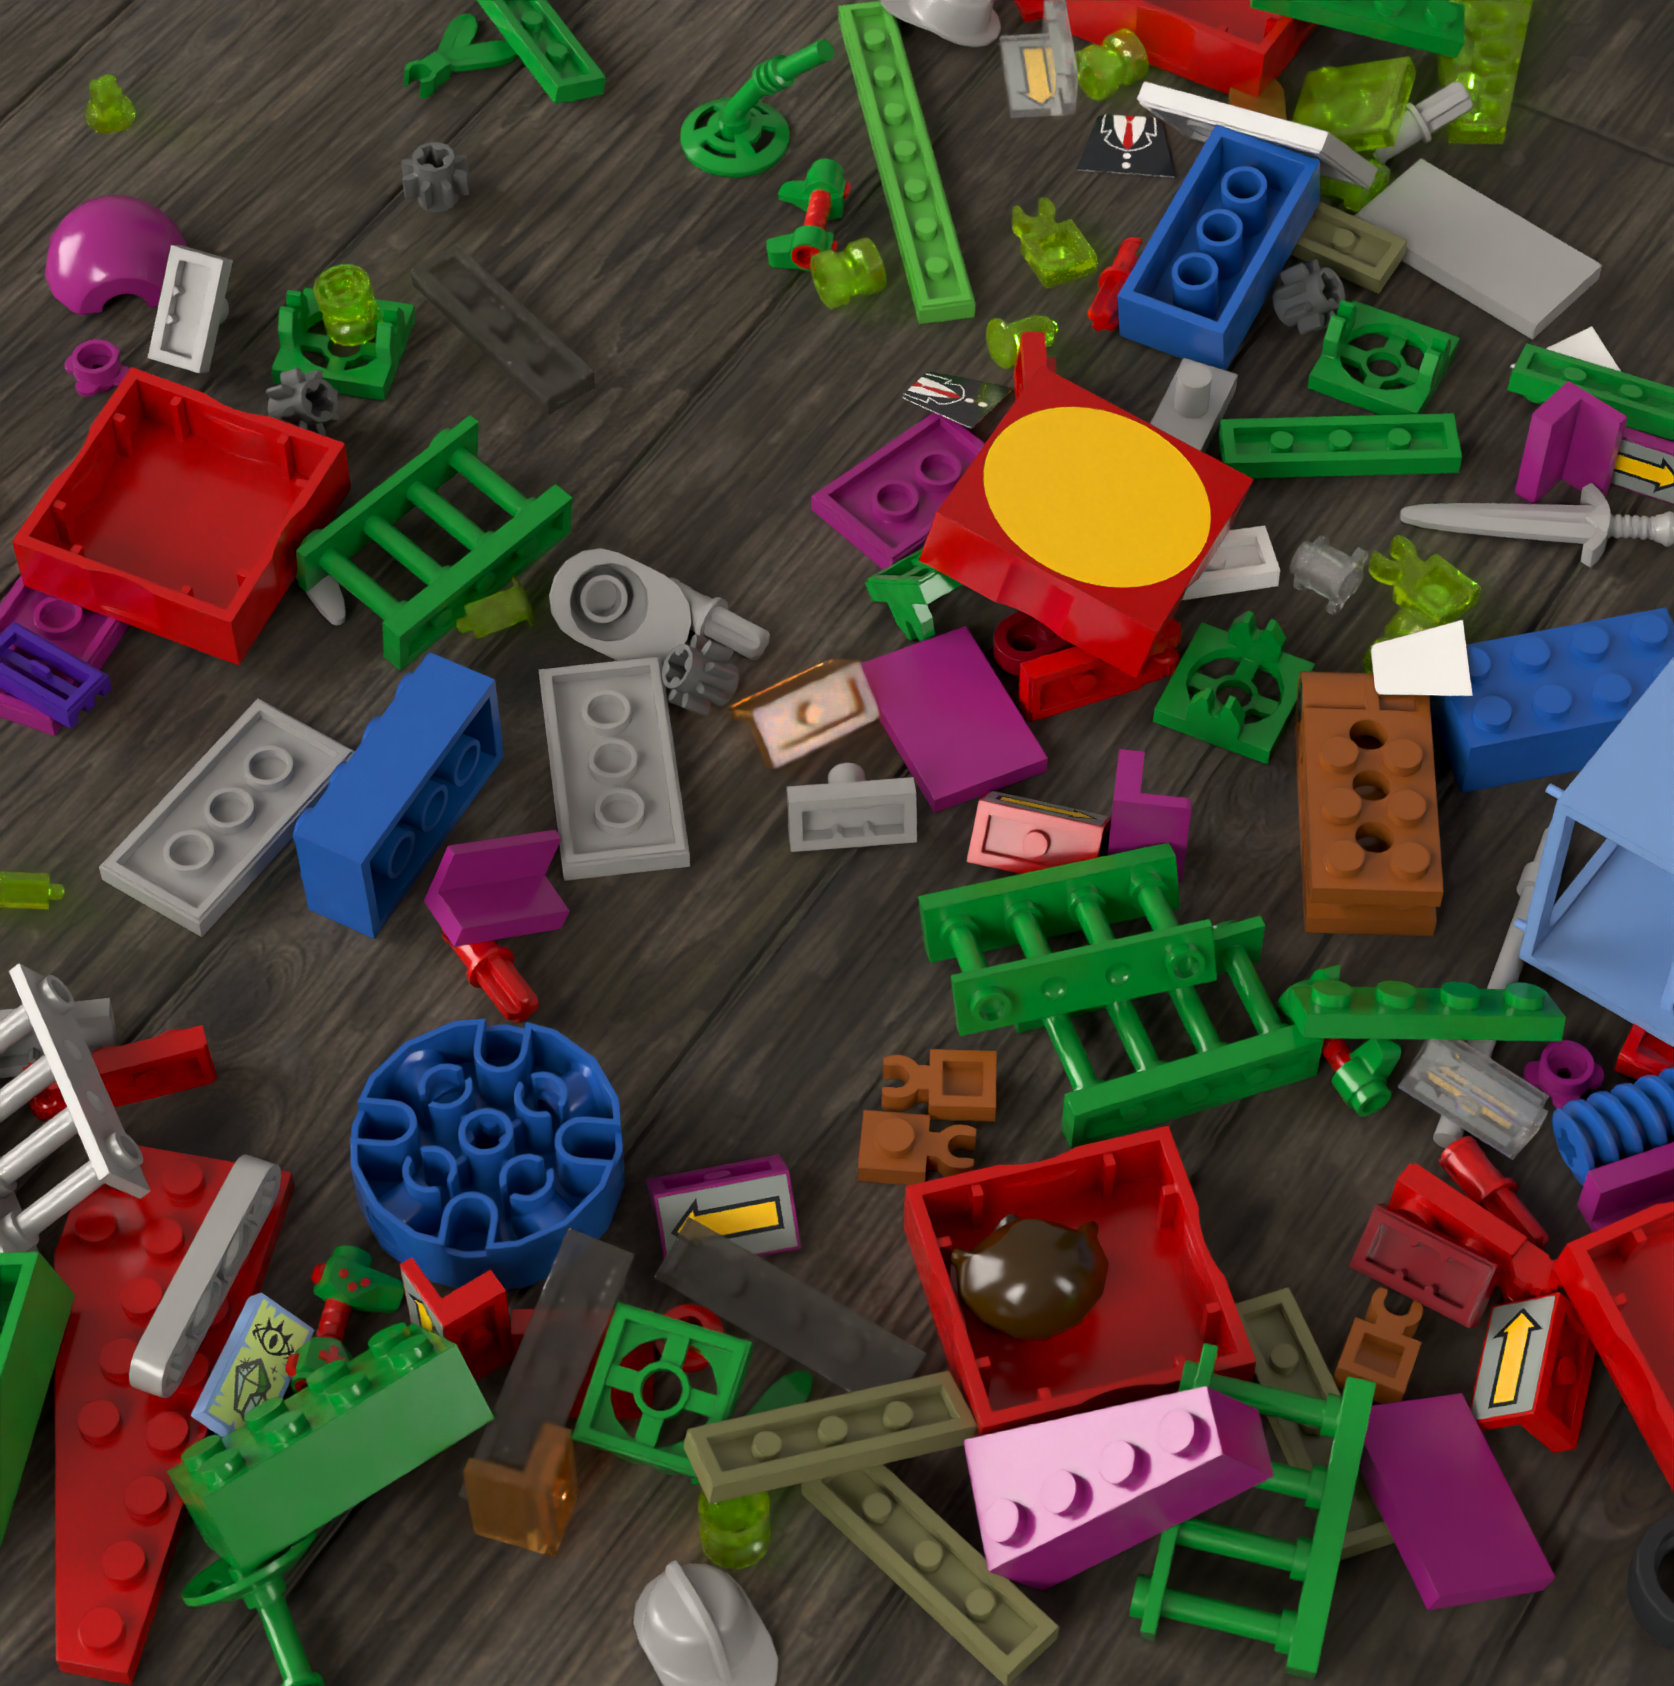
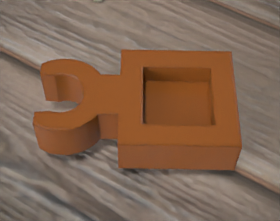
M930 1049L929 1065H918L911 1058L902 1055H891L883 1058V1079H898L906 1084L898 1088L882 1087V1109L891 1112H902L911 1109L917 1103H929L928 1115H930V1120L995 1122L996 1051Z
M864 1110L858 1160V1181L913 1185L925 1182L926 1170L938 1171L943 1177L973 1171L974 1159L958 1158L953 1156L951 1152L956 1149L975 1150L977 1129L960 1124L949 1126L941 1133L930 1132V1115Z
M1382 1287L1373 1293L1365 1320L1355 1317L1333 1380L1336 1386L1344 1389L1347 1376L1375 1382L1376 1387L1373 1401L1380 1404L1401 1402L1422 1342L1412 1338L1423 1315V1304L1414 1300L1408 1314L1404 1316L1394 1315L1384 1306L1388 1290Z

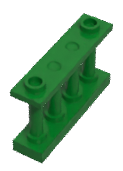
M471 415L454 428H446L439 432L427 449L324 529H316L309 533L296 550L298 586L308 592L322 579L330 575L384 620L382 622L383 657L399 671L408 666L571 533L573 497L556 484L538 498L531 497L528 499L478 458L479 422ZM460 473L513 518L496 532H485L438 494L436 490ZM417 506L471 552L453 566L446 565L443 567L395 528L393 524ZM371 541H375L428 586L411 600L399 602L349 559Z
M1169 842L918 896L924 948L930 963L956 958L962 973L950 975L956 1024L960 1036L1217 980L1214 933L1211 921L1206 919L1180 925L1173 913V910L1180 909L1176 855ZM1146 916L1153 931L1116 939L1109 924ZM1083 930L1090 944L1052 953L1046 938ZM1020 944L1026 959L988 967L982 952Z
M1260 915L1239 922L1228 920L1213 926L1216 974L1228 972L1258 1036L1231 1044L1221 1042L1194 985L1167 991L1198 1053L1172 1062L1160 1061L1131 1001L1137 998L1014 1025L1018 1034L1045 1026L1073 1087V1092L1064 1095L1061 1126L1070 1150L1078 1146L1112 1139L1317 1076L1324 1039L1303 1038L1295 1024L1282 1023L1253 964L1258 963L1260 960L1265 924ZM1106 1008L1136 1072L1109 1081L1098 1079L1070 1018Z
M1204 1343L1199 1363L1190 1360L1185 1361L1179 1392L1207 1386L1258 1409L1261 1415L1321 1428L1319 1436L1333 1439L1327 1467L1313 1464L1311 1471L1271 1461L1274 1477L1254 1486L1255 1488L1305 1499L1304 1507L1318 1510L1313 1538L1298 1535L1297 1542L1196 1518L1185 1520L1162 1532L1153 1575L1138 1574L1129 1617L1143 1620L1140 1638L1154 1642L1161 1616L1275 1644L1274 1652L1288 1655L1284 1673L1313 1680L1317 1673L1376 1383L1347 1376L1342 1396L1328 1393L1326 1400L1214 1374L1218 1346ZM1176 1544L1290 1571L1289 1579L1303 1582L1297 1611L1283 1608L1282 1615L1168 1588L1167 1584Z

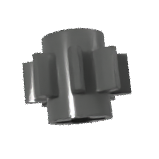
M439 142L423 144L414 151L412 160L404 159L401 162L405 199L417 198L423 210L431 212L449 210L456 205L459 195H469L470 193L466 155L454 157L453 150L447 144Z
M1315 259L1305 264L1299 263L1281 271L1279 274L1284 284L1278 286L1273 293V305L1279 319L1290 327L1298 325L1301 335L1328 327L1332 315H1336L1333 310L1338 309L1340 301L1345 299L1343 284L1335 271L1327 267L1320 269L1318 260Z
M300 368L282 372L280 373L282 385L266 390V394L270 397L268 401V416L323 436H325L324 424L339 421L340 417L336 413L338 390L322 379L321 370L303 374Z
M693 635L690 646L686 644L675 646L667 655L662 668L663 683L666 687L673 689L667 700L702 716H708L711 705L721 707L727 704L734 696L739 682L737 667L728 662L734 651L699 635Z

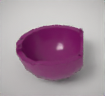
M104 195L89 199L75 207L52 233L47 254L45 278L53 296L72 312L80 316L87 313L102 312L104 304L110 298L120 294L137 295L146 301L148 307L159 306L171 245H182L185 247L187 245L178 225L159 208L130 195Z

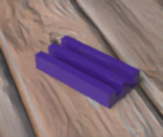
M15 621L0 634V688L70 729L79 722L78 713L81 710L88 713L96 705L94 697L97 694L104 697L112 689L109 675ZM12 644L82 685L79 688L73 686L51 673L50 668L36 660L30 661L9 647Z

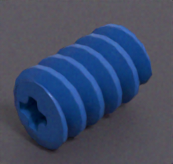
M1674 1067L1664 1069L1658 1076L1646 1075L1640 1077L1634 1085L1632 1083L1616 1085L1610 1093L1607 1091L1595 1092L1586 1101L1582 1099L1568 1101L1562 1110L1558 1108L1553 1112V1132L1559 1152L1576 1180L1582 1186H1584L1588 1171L1596 1169L1595 1163L1599 1168L1619 1161V1155L1621 1159L1643 1153L1644 1149L1649 1151L1667 1145L1668 1141L1669 1143L1674 1142Z

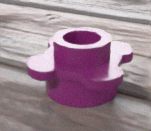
M101 339L88 340L78 345L64 364L66 372L74 375L77 381L75 384L76 392L84 397H92L97 393L106 392L114 386H119L130 370L129 367L121 364L119 348Z
M1562 1040L1552 1041L1543 1050L1538 1062L1532 1061L1527 1063L1524 1068L1523 1078L1530 1087L1542 1089L1552 1098L1553 1105L1562 1110L1568 1101L1580 1099L1588 1089L1599 1088L1604 1079V1072L1600 1065L1594 1063L1592 1055L1584 1046L1574 1041ZM1558 1073H1564L1570 1077L1563 1079L1558 1076Z

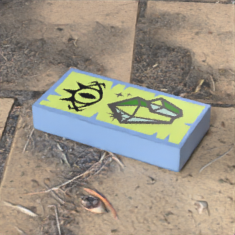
M263 1293L249 1296L190 1416L222 1438L245 1425L244 1417L254 1407L272 1398H283L292 1379L285 1369L288 1356L295 1354L298 1348L311 1339L314 1329Z

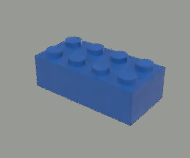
M1216 124L1117 296L1120 336L1181 359L1187 358L1226 370L1320 202V160Z
M1666 607L1467 644L1466 649L1473 696L1429 695L1431 723L1460 792L1466 793L1582 770L1674 657V623Z
M430 652L415 672L410 671L405 674L397 687L395 699L381 717L376 716L369 722L363 734L362 743L348 762L343 761L335 768L330 777L326 792L314 808L309 807L304 810L297 820L293 832V840L296 844L308 910L375 939L504 757L495 679Z

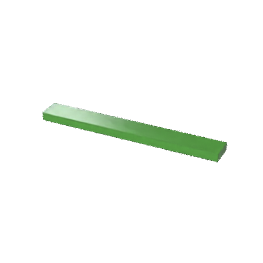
M880 1L839 6V24L919 324L975 317L974 296L896 17L891 15L881 5Z

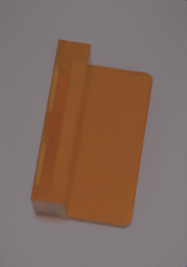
M834 658L728 707L732 720L748 722L764 763L768 768H777L881 718L859 660Z
M543 1422L524 1472L469 1458L463 1475L473 1531L476 1534L555 1557L579 1497L571 1429Z

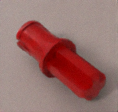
M1136 237L1126 238L1121 243L1112 266L1102 271L1098 280L1099 291L1087 313V316L1093 321L1091 326L1094 330L1100 332L1102 329H1106L1112 332L1118 328L1117 296L1140 258L1136 256V252L1143 239Z
M443 931L441 937L450 945L468 969L466 975L469 983L475 988H482L505 1019L513 1020L517 1024L523 1023L530 1014L538 1009V997L514 967V954L509 948L499 946L495 940L454 947Z
M1465 1136L1456 1140L1440 1155L1442 1158L1438 1159L1439 1165L1456 1182L1466 1197L1528 1237L1527 1241L1539 1249L1543 1250L1549 1242L1548 1234L1516 1196L1517 1183L1513 1178L1503 1177L1472 1136Z

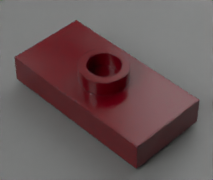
M1381 1203L1375 1204L1349 1267L1468 1328H1474L1479 1325L1505 1264Z

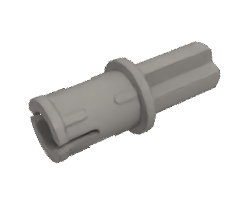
M1453 82L1416 105H1413L1411 102L1405 104V111L1373 131L1363 134L1369 150L1383 141L1391 139L1388 143L1377 148L1375 153L1372 154L1376 161L1383 165L1388 159L1420 140H1423L1425 143L1431 141L1430 134L1471 111L1473 108L1472 99L1460 82Z
M669 578L681 588L689 602L692 620L690 630L695 632V635L708 640L713 639L751 660H758L763 655L770 641V634L767 630L729 611L728 603L725 599L721 597L712 599L691 589V587L676 578Z

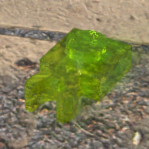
M1039 198L1038 217L1027 216L1019 205L1013 207L1012 229L1021 238L1020 252L1045 289L1096 272V253L1072 219L1058 224L1055 222V206L1048 198Z
M1396 535L1392 538L1390 555L1396 561L1386 559L1377 551L1371 554L1368 570L1372 577L1381 583L1395 585L1392 600L1429 629L1454 622L1478 603L1481 590L1478 584L1437 553L1425 562L1416 556L1417 551L1414 544L1403 536Z

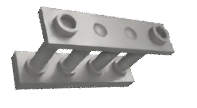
M18 963L9 973L23 1004L0 1021V1055L33 1029L45 1055L0 1089V1123L54 1081L57 1082L67 1107L0 1158V1253L39 1252L36 1246L39 1242L38 1234L104 1183L139 1199L151 1192L140 1168V1165L143 1163L142 1153L133 1139L125 1133L72 1013L71 1008L75 1005L72 994L57 977L53 975L45 977ZM79 1133L90 1160L22 1212L14 1193L17 1188L16 1180Z

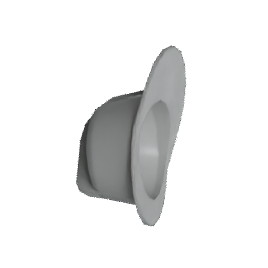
M880 0L881 5L891 15L934 32L958 45L969 47L986 46L997 39L1001 29L999 17L993 10L994 0Z
M602 548L581 551L565 561L554 576L549 594L551 613L563 632L575 641L617 661L661 656L663 663L675 646L684 644L687 641L692 623L689 602L676 583L664 574L619 552Z
M675 1560L666 1565V1570L646 1585L636 1602L633 1624L639 1643L663 1686H775L777 1682L778 1657L771 1636L743 1588L728 1573L708 1564L688 1563L681 1566Z

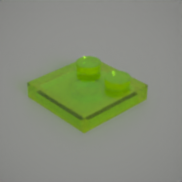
M1410 56L1343 67H1324L1317 71L1308 72L1292 122L1327 131L1355 152L1395 146L1406 104L1408 103L1416 76V70Z

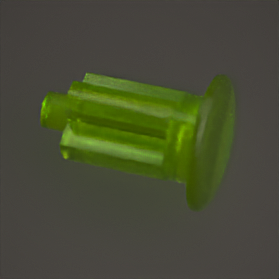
M105 74L98 80L92 79L89 84L91 100L85 110L88 125L100 134L128 129L134 121L135 110L131 101L123 95L122 87L117 86L116 76Z
M1039 314L1008 324L1000 318H994L989 321L986 328V343L989 353L1000 367L1005 369L1011 368L1016 362L1022 333L1025 331L1045 332L1047 347L1054 342L1052 335L1058 332L1057 323L1054 320H1050L1047 316L1040 317Z
M513 576L512 580L515 587L464 605L467 616L456 620V628L462 634L474 630L476 638L479 639L527 619L531 628H533L535 620L527 594L519 580Z
M0 871V908L49 909V899L62 900L65 894L63 884L50 883L49 873Z

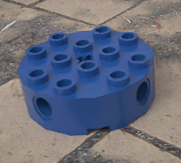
M486 1018L453 1021L406 1041L369 1076L358 1100L359 1111L351 1126V1168L359 1208L380 1248L399 1263H403L412 1257L429 1281L457 1289L489 1270L493 1272L504 1289H516L536 1284L540 1280L573 1266L609 1230L626 1186L619 1097L595 1057L559 1031L526 1022L524 1029L509 1024L487 1026Z

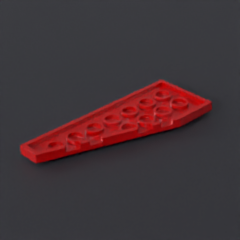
M139 1145L137 1146L143 1156V1163L140 1165V1168L151 1192L139 1199L104 1183L70 1210L54 1253V1270L75 1294L55 1362L56 1661L61 1672L128 1685L133 1683L188 1514V1510L167 1471L183 1462L181 1455L187 1448L206 1437L214 1435V1431L190 1415L248 1297L259 1294L295 1187L292 1172L281 1170L279 1191L263 1227L180 1385L169 1398H162L133 1388L130 1385L129 1371L131 1361L142 1335L236 1162Z

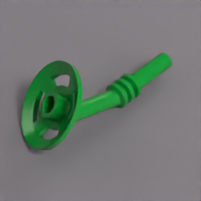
M821 39L789 56L783 54L776 55L758 64L752 72V77L733 97L712 100L691 112L684 121L680 134L681 147L687 159L704 172L727 178L749 177L765 172L775 166L787 152L790 139L789 127L784 117L775 108L760 100L764 96H772L785 88L791 87L795 84L798 76L832 60L834 49L828 40ZM713 110L717 111L710 117L706 127L695 130L697 123L704 115ZM762 130L774 132L775 136L772 142L765 149L756 153L751 145L759 140ZM708 144L712 149L721 153L736 155V158L715 155L705 150L703 146Z
M317 1530L309 1533L245 1574L240 1573L221 1557L196 1575L184 1587L181 1593L187 1606H211L243 1598L248 1609L257 1608L284 1680L281 1686H324L321 1675L311 1670L288 1605L282 1594L287 1589L282 1575L307 1551L317 1535Z

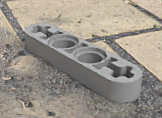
M246 1154L242 1155L232 1167L137 1345L129 1371V1382L133 1388L162 1398H169L180 1385L274 1205L281 1181V1168L278 1164Z

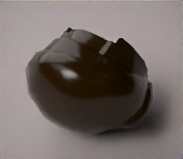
M1008 1214L1000 1221L994 1231L973 1250L968 1252L964 1249L953 1250L950 1261L956 1267L959 1298L993 1334L1005 1333L1019 1340L1046 1341L1081 1324L1101 1299L1109 1268V1262L1097 1238L1098 1224L1091 1221L1082 1224L1077 1229H1073L1063 1224L1040 1218L1021 1219L1016 1215Z

